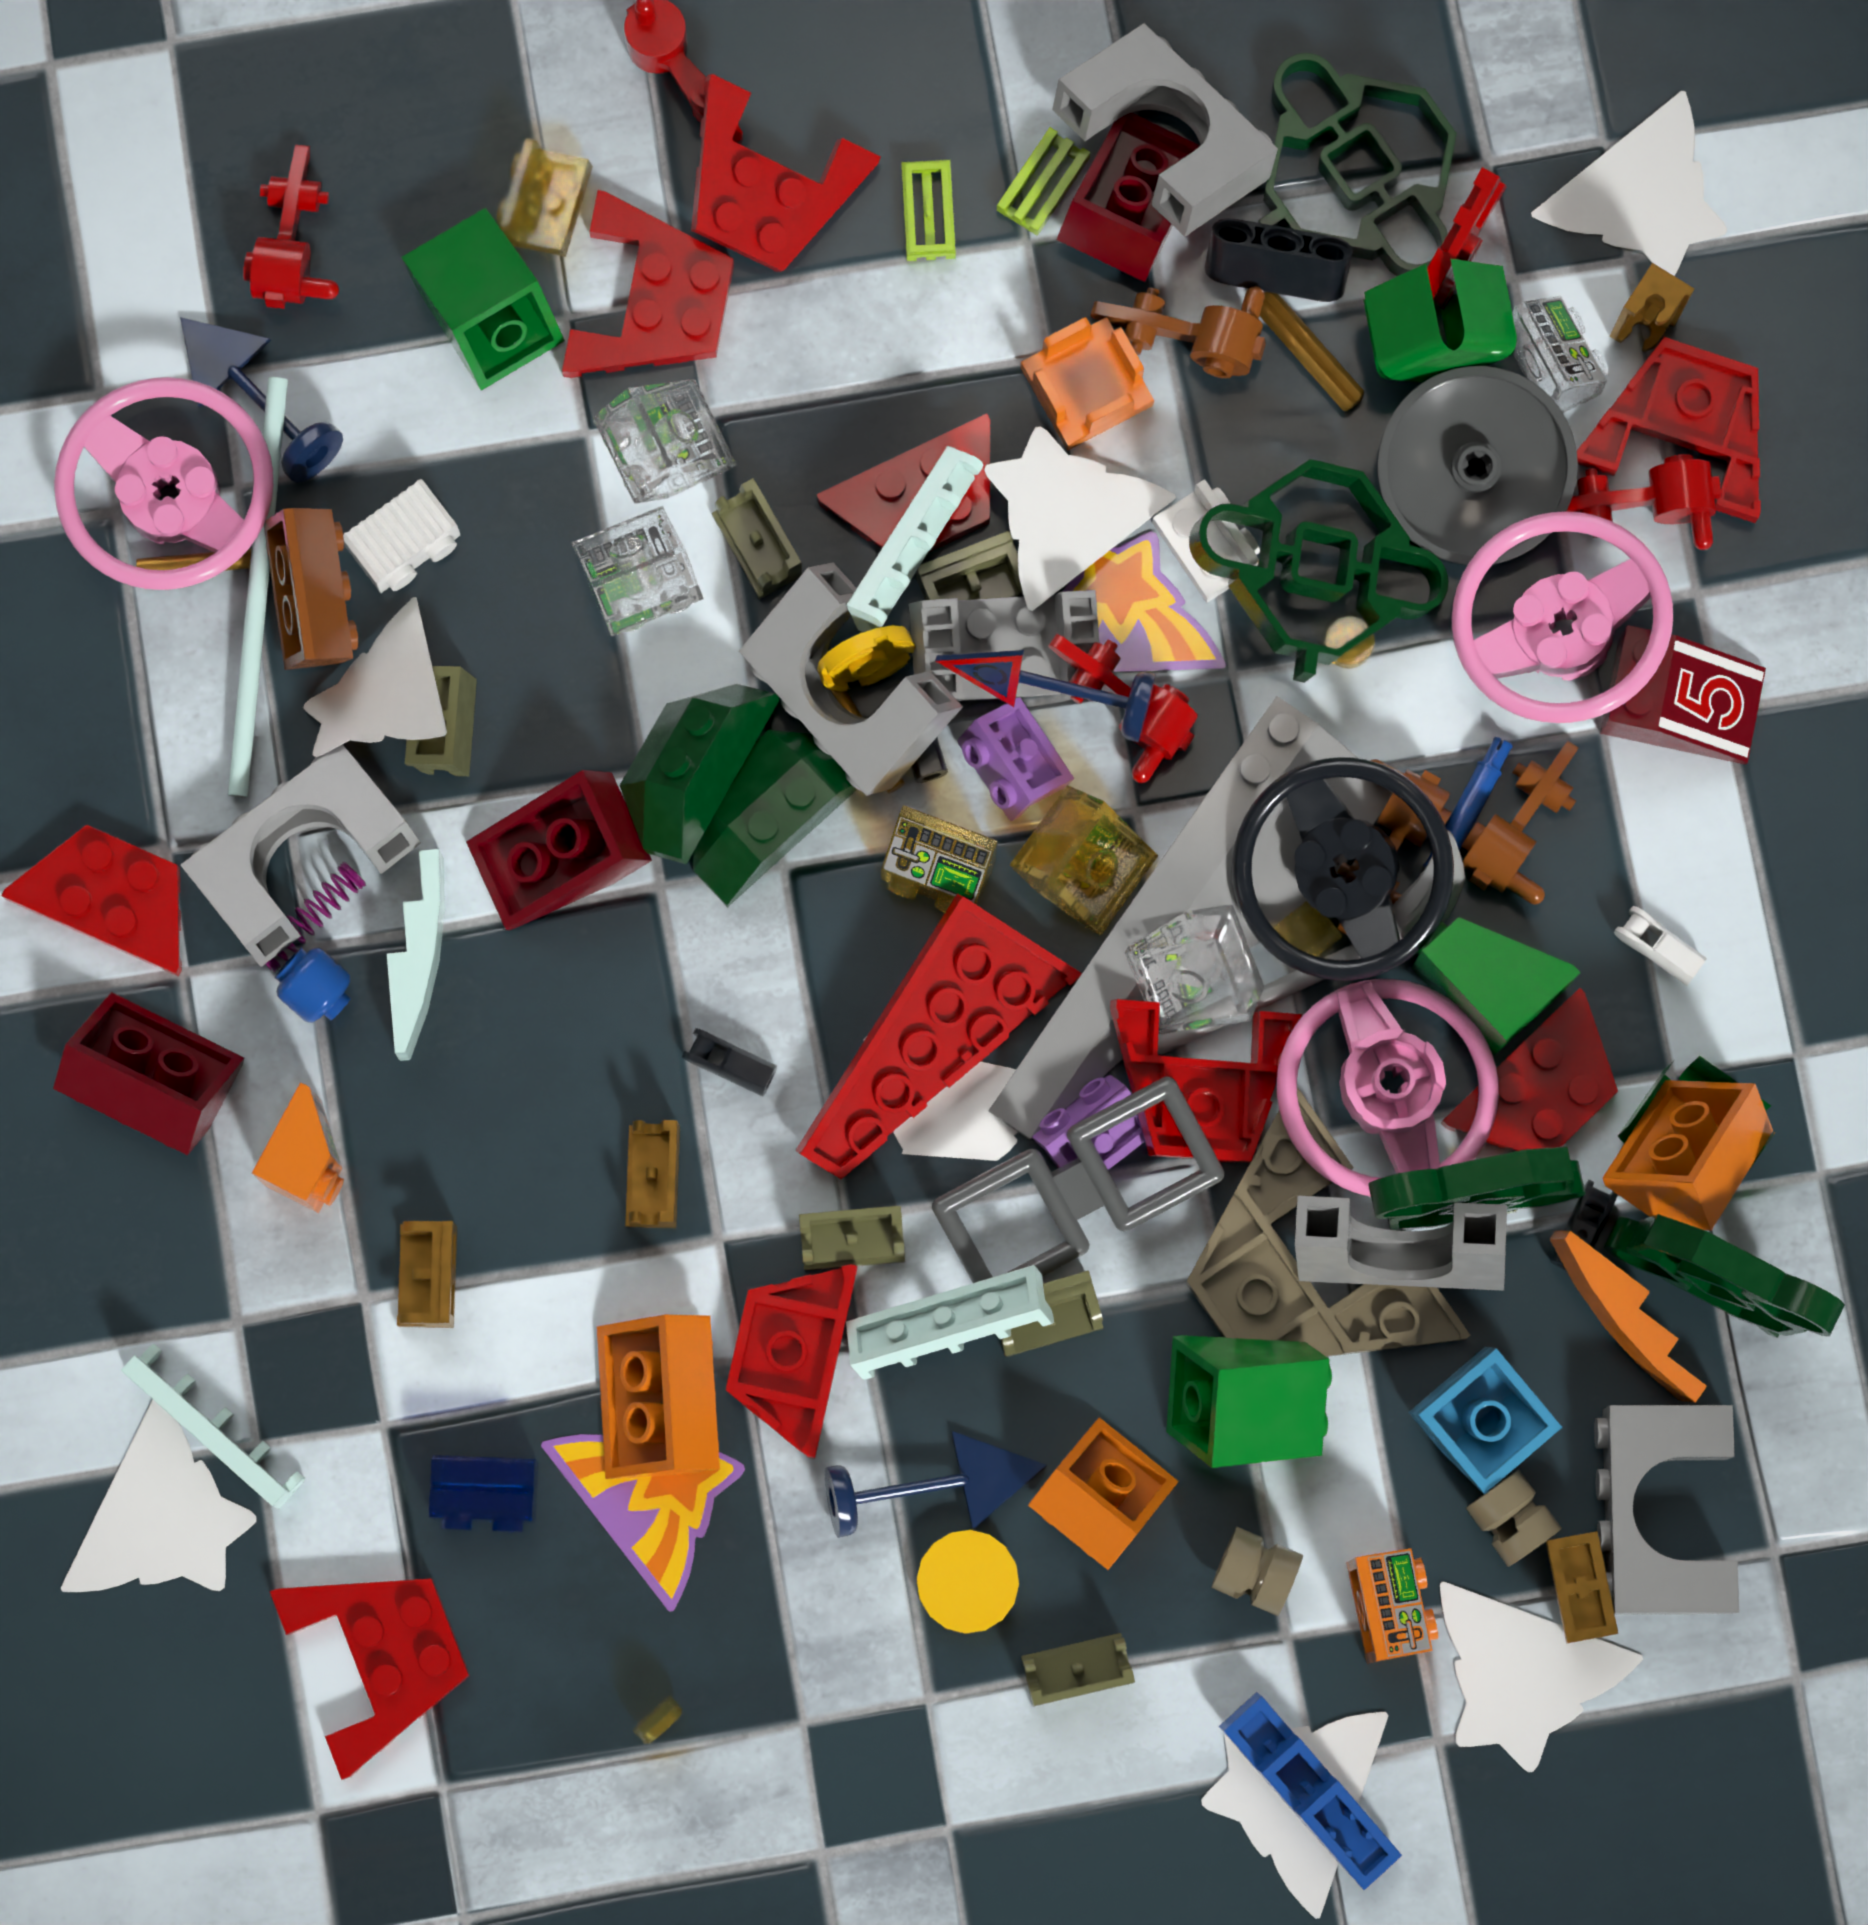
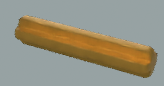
M1264 292L1265 299L1260 312V317L1342 410L1348 411L1354 408L1363 399L1364 390L1279 294Z

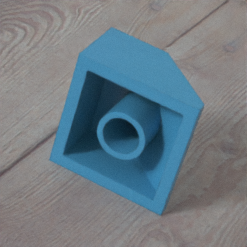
M1486 1346L1408 1412L1438 1449L1483 1494H1486L1562 1428L1498 1349Z

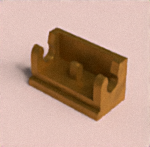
M1652 263L1624 305L1609 337L1622 343L1631 334L1632 328L1635 325L1643 324L1648 327L1650 337L1645 339L1642 351L1647 352L1653 349L1668 326H1675L1695 288Z
M643 1120L633 1121V1125H629L626 1227H677L680 1126L677 1120H663L661 1124H647Z
M403 1221V1224H400L397 1326L454 1328L457 1226L453 1221Z
M1598 1532L1547 1540L1546 1546L1566 1644L1618 1634Z

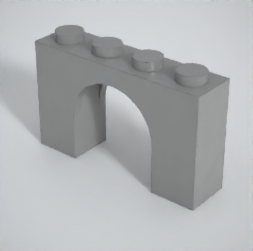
M1145 23L1058 80L1052 110L1084 141L1124 115L1140 110H1157L1178 117L1192 128L1201 146L1159 174L1151 204L1184 236H1187L1270 179L1278 148L1273 145L1269 136L1263 131L1256 129L1239 113V110L1232 101L1223 98L1206 82L1199 70L1189 66L1173 51L1166 39L1156 35Z
M834 562L808 567L741 647L739 652L750 663L749 666L752 673L759 680L767 683L782 699L783 708L791 716L799 719L812 733L813 740L818 748L824 753L831 755L843 768L847 780L853 787L864 792L866 796L892 789L963 706L931 671L906 676L869 718L859 717L846 710L837 701L832 691L823 685L817 672V666L820 659L827 653L834 635L851 616L846 605L857 588Z
M343 744L324 755L316 757L310 766L290 781L277 786L271 796L250 812L238 816L228 829L210 843L199 846L191 857L181 864V867L260 967L301 937L270 897L266 884V873L270 859L276 849L287 838L311 827L324 826L341 830L355 841L381 874L421 844L406 820Z
M1298 1196L1295 1252L1299 1281L1504 1291L1507 1205L1454 1203V1221L1445 1227L1425 1231H1396L1372 1227L1355 1220L1351 1216L1350 1198Z
M1610 1405L1602 1409V1418H1595L1594 1440L1596 1449H1603L1604 1469H1597L1595 1485L1597 1500H1605V1521H1598L1597 1532L1601 1551L1606 1552V1575L1614 1614L1694 1615L1739 1613L1738 1560L1685 1561L1666 1557L1646 1543L1637 1529L1633 1515V1500L1637 1486L1643 1476L1658 1463L1673 1460H1728L1734 1457L1733 1405Z

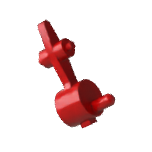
M637 0L635 4L626 9L627 16L624 23L627 50L632 62L638 68L648 73L661 74L670 72L692 107L694 117L701 123V118H704L706 96L704 94V82L706 76L685 56L688 41L685 20L681 11L667 0ZM738 125L732 140L741 145L743 142V132Z
M295 145L288 178L271 176L269 185L261 184L260 196L267 197L269 207L283 208L277 239L258 237L253 252H247L244 261V281L250 282L251 296L256 299H264L266 307L285 309L286 302L303 304L306 297L334 299L339 294V286L335 281L310 277V244L308 242L295 241L301 211L318 212L320 203L328 204L329 192L322 191L321 182L306 180L310 159V146Z
M1688 454L1667 457L1663 460V464L1654 466L1648 471L1650 486L1645 488L1609 491L1608 477L1598 475V469L1596 468L1585 470L1586 477L1577 480L1578 495L1572 497L1566 512L1591 514L1613 522L1612 511L1652 506L1654 521L1657 523H1691L1693 543L1697 549L1707 550L1713 544L1711 517L1716 514L1715 499L1721 498L1719 476L1712 477L1711 465L1708 461L1693 459V456Z
M1055 634L1048 647L1076 670L1069 681L1070 683L1129 697L1131 688L1112 673L1121 660L1120 656L1115 652L1118 647L1115 642L1107 639L1104 645L1094 642L1088 653H1085L1065 637ZM1164 684L1163 687L1153 686L1139 742L1133 741L1145 749L1132 769V778L1138 783L1147 782L1162 759L1171 760L1177 750L1186 751L1195 737L1190 732V729L1198 718L1197 713L1188 705L1189 698L1180 690L1168 684ZM1075 696L1070 697L1073 701L1081 704L1084 700L1083 698ZM1122 719L1121 723L1119 724V729H1120V730H1121V727H1122L1123 719Z

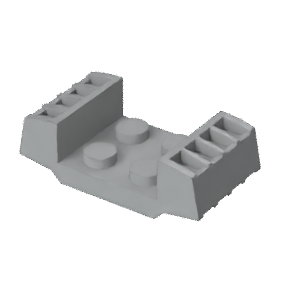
M1096 590L1060 592L1052 595L1033 611L1028 610L1024 597L959 601L958 598L923 600L909 604L911 637L916 646L914 653H912L914 674L931 671L958 702L999 698L936 662L937 655L1024 650L1022 671L1069 682L1076 670L1048 647L1055 634L1065 637L1085 653H1088L1094 642L1099 643ZM1019 683L1016 698L1064 694Z

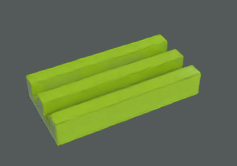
M1049 127L997 204V211L1038 236L1090 159L1091 152L1083 147L1079 149L1074 146V141L1067 137L1063 139L1058 136V131ZM1052 146L1056 148V153L1019 208H1013V203ZM1066 156L1074 159L1034 220L1029 218L1027 214Z
M950 160L901 162L907 261H917V258L926 257V260H936V257L946 256V259H956ZM931 172H941L945 244H935ZM912 173H921L925 245H916Z

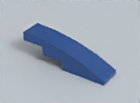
M1258 1692L1253 1694L1218 1726L1363 1890L1368 1888L1402 1856L1342 1784L1329 1773L1305 1743L1293 1733Z

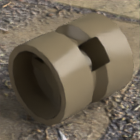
M1520 1470L1512 1473L1465 1508L1481 1531H1491L1494 1534L1491 1545L1507 1567L1525 1557L1562 1529L1545 1505L1534 1504L1533 1499L1536 1492Z
M1236 1527L1223 1554L1211 1588L1236 1599L1244 1594L1250 1595L1252 1606L1279 1616L1297 1576L1303 1554L1279 1544L1267 1549L1264 1547L1263 1537Z

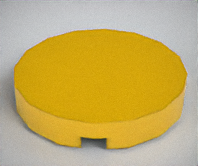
M895 625L878 627L857 634L832 648L818 662L817 672L823 685L831 691H848L847 689H850L848 682L859 680L861 686L866 684L868 686L891 676L904 667L910 659L909 653H914L916 646L910 632L905 627Z
M965 1530L949 1533L932 1544L921 1559L917 1575L919 1600L932 1619L945 1629L968 1634L986 1631L1004 1619L1015 1604L1019 1579L1016 1563L1006 1546L989 1534Z

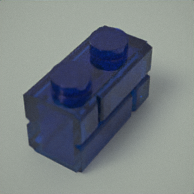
M432 1455L429 1518L441 1520V1529L471 1531L472 1521L492 1522V1531L522 1533L523 1523H535L538 1461L536 1459Z

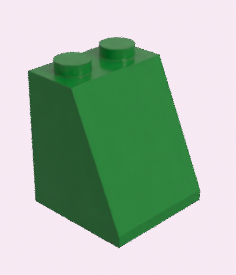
M487 208L464 219L457 225L401 257L415 287L481 391L565 342L538 280Z
M1460 917L1448 927L1443 921L1440 922L1431 938L1417 952L1419 956L1412 966L1414 972L1431 989L1451 999L1472 1020L1484 1035L1493 1055H1496L1558 998L1580 974V971L1573 964Z
M1189 1335L1173 1336L1166 1433L1211 1468L1322 1456L1323 1438L1328 1431L1326 1399L1327 1389L1332 1382L1330 1359L1306 1342Z

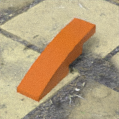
M1555 1231L1550 1237L1551 1243L1573 1284L1604 1328L1639 1367L1676 1399L1696 1403L1707 1385L1667 1356L1678 1341V1338L1639 1309L1650 1291L1572 1231Z

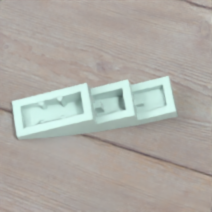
M439 849L419 851L423 900L403 902L407 952L387 954L394 1049L400 1061L411 1059L428 1013L440 961L445 896L444 858Z

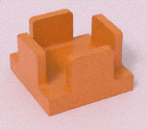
M1084 317L1053 333L1043 340V348L1040 352L1021 361L1020 364L1022 372L1067 451L1154 405V399L1143 381L1144 367L1123 329L1120 327L1114 330L1107 317L1092 325L1087 317Z

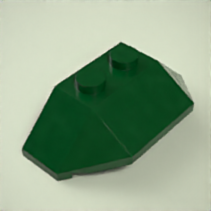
M733 684L666 703L619 785L642 847L648 854L687 864L779 702L780 698L777 694L740 684Z
M768 730L755 742L693 853V872L728 908L857 789L849 783L845 776V771L835 759L818 748L812 734Z

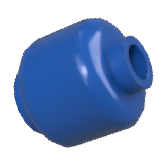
M301 947L274 977L280 982L276 990L278 998L305 1022H315L323 1015L331 1021L351 1000L345 993L350 983V974L321 948H313L306 952Z

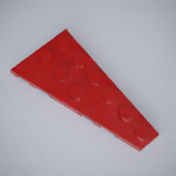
M957 894L795 1151L839 1179L844 1178L887 1141L888 1135L908 1118H914L928 1106L927 1102L946 1086L950 1088L1007 1040L1012 1030L1031 1014L1036 1015L1049 1004L1048 1000L1067 984H1073L1082 973L970 900Z

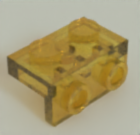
M525 139L522 152L516 153L512 162L511 179L513 182L508 198L502 199L497 213V223L513 246L566 257L593 168L589 159L542 150L536 140Z

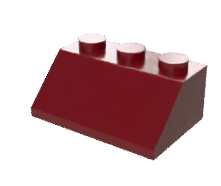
M111 992L65 1044L53 1089L170 1148L189 1155L210 1129L243 1066L245 1058Z

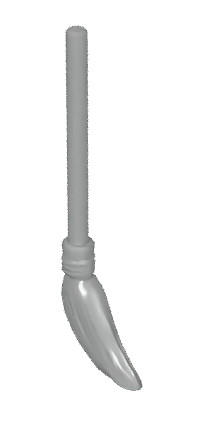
M1449 830L1447 832L1453 850L1454 880L1448 907L1442 918L1443 922L1452 913L1465 881L1460 851L1453 834ZM1433 855L1418 879L1393 905L1400 940L1416 924L1428 902L1433 883ZM1352 944L1324 958L1354 960L1360 959V956ZM1298 970L1159 1034L1158 1054L1163 1055L1324 979L1304 974Z

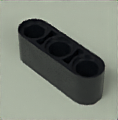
M1226 218L1215 222L1212 226L1204 268L1209 278L1222 284L1248 289L1257 286L1265 292L1321 302L1337 301L1344 295L1353 250L1348 242L1334 236Z

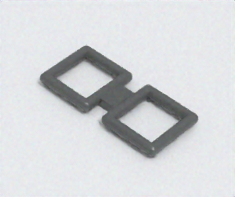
M1163 1077L1071 1126L1067 1131V1138L1078 1158L1051 1172L1041 1153L1036 1149H1028L939 1196L933 1201L932 1210L972 1283L992 1278V1275L956 1211L1026 1173L1030 1175L1065 1242L1006 1273L1035 1265L1042 1276L1087 1253L1090 1244L1077 1220L1105 1206L1116 1228L1125 1232L1222 1181L1224 1170L1177 1082L1172 1077ZM1164 1101L1200 1170L1128 1208L1091 1139Z

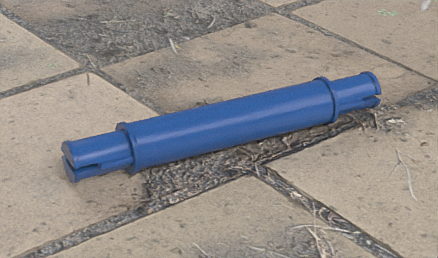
M1499 737L1493 738V742L1483 761L1477 762L1476 769L1445 825L1447 831L1449 830L1453 834L1459 851L1496 781L1502 775L1500 769L1513 748L1506 740L1502 744V739ZM1432 851L1427 861L1423 864L1424 868H1426L1427 864L1429 863L1432 857Z

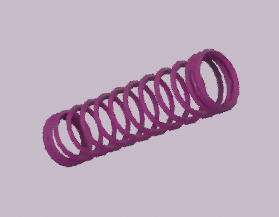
M342 862L340 866H337V869L346 881L335 873H330V878L337 889L327 882H321V886L329 898L321 892L313 890V896L321 907L309 899H304V904L313 917L300 907H295V912L304 925L292 916L286 917L297 931L298 929L293 922L308 934L315 936V932L302 914L319 927H323V923L310 905L327 918L332 919V914L318 896L335 909L341 910V906L327 887L346 902H350L349 897L336 879L354 893H358L356 886L359 889H363L366 886V882L346 862ZM301 935L297 940L302 944H306V940ZM293 943L287 947L292 952H297V948ZM284 951L277 954L284 961H288V956ZM272 958L265 964L273 973H276L281 968V965L275 958Z

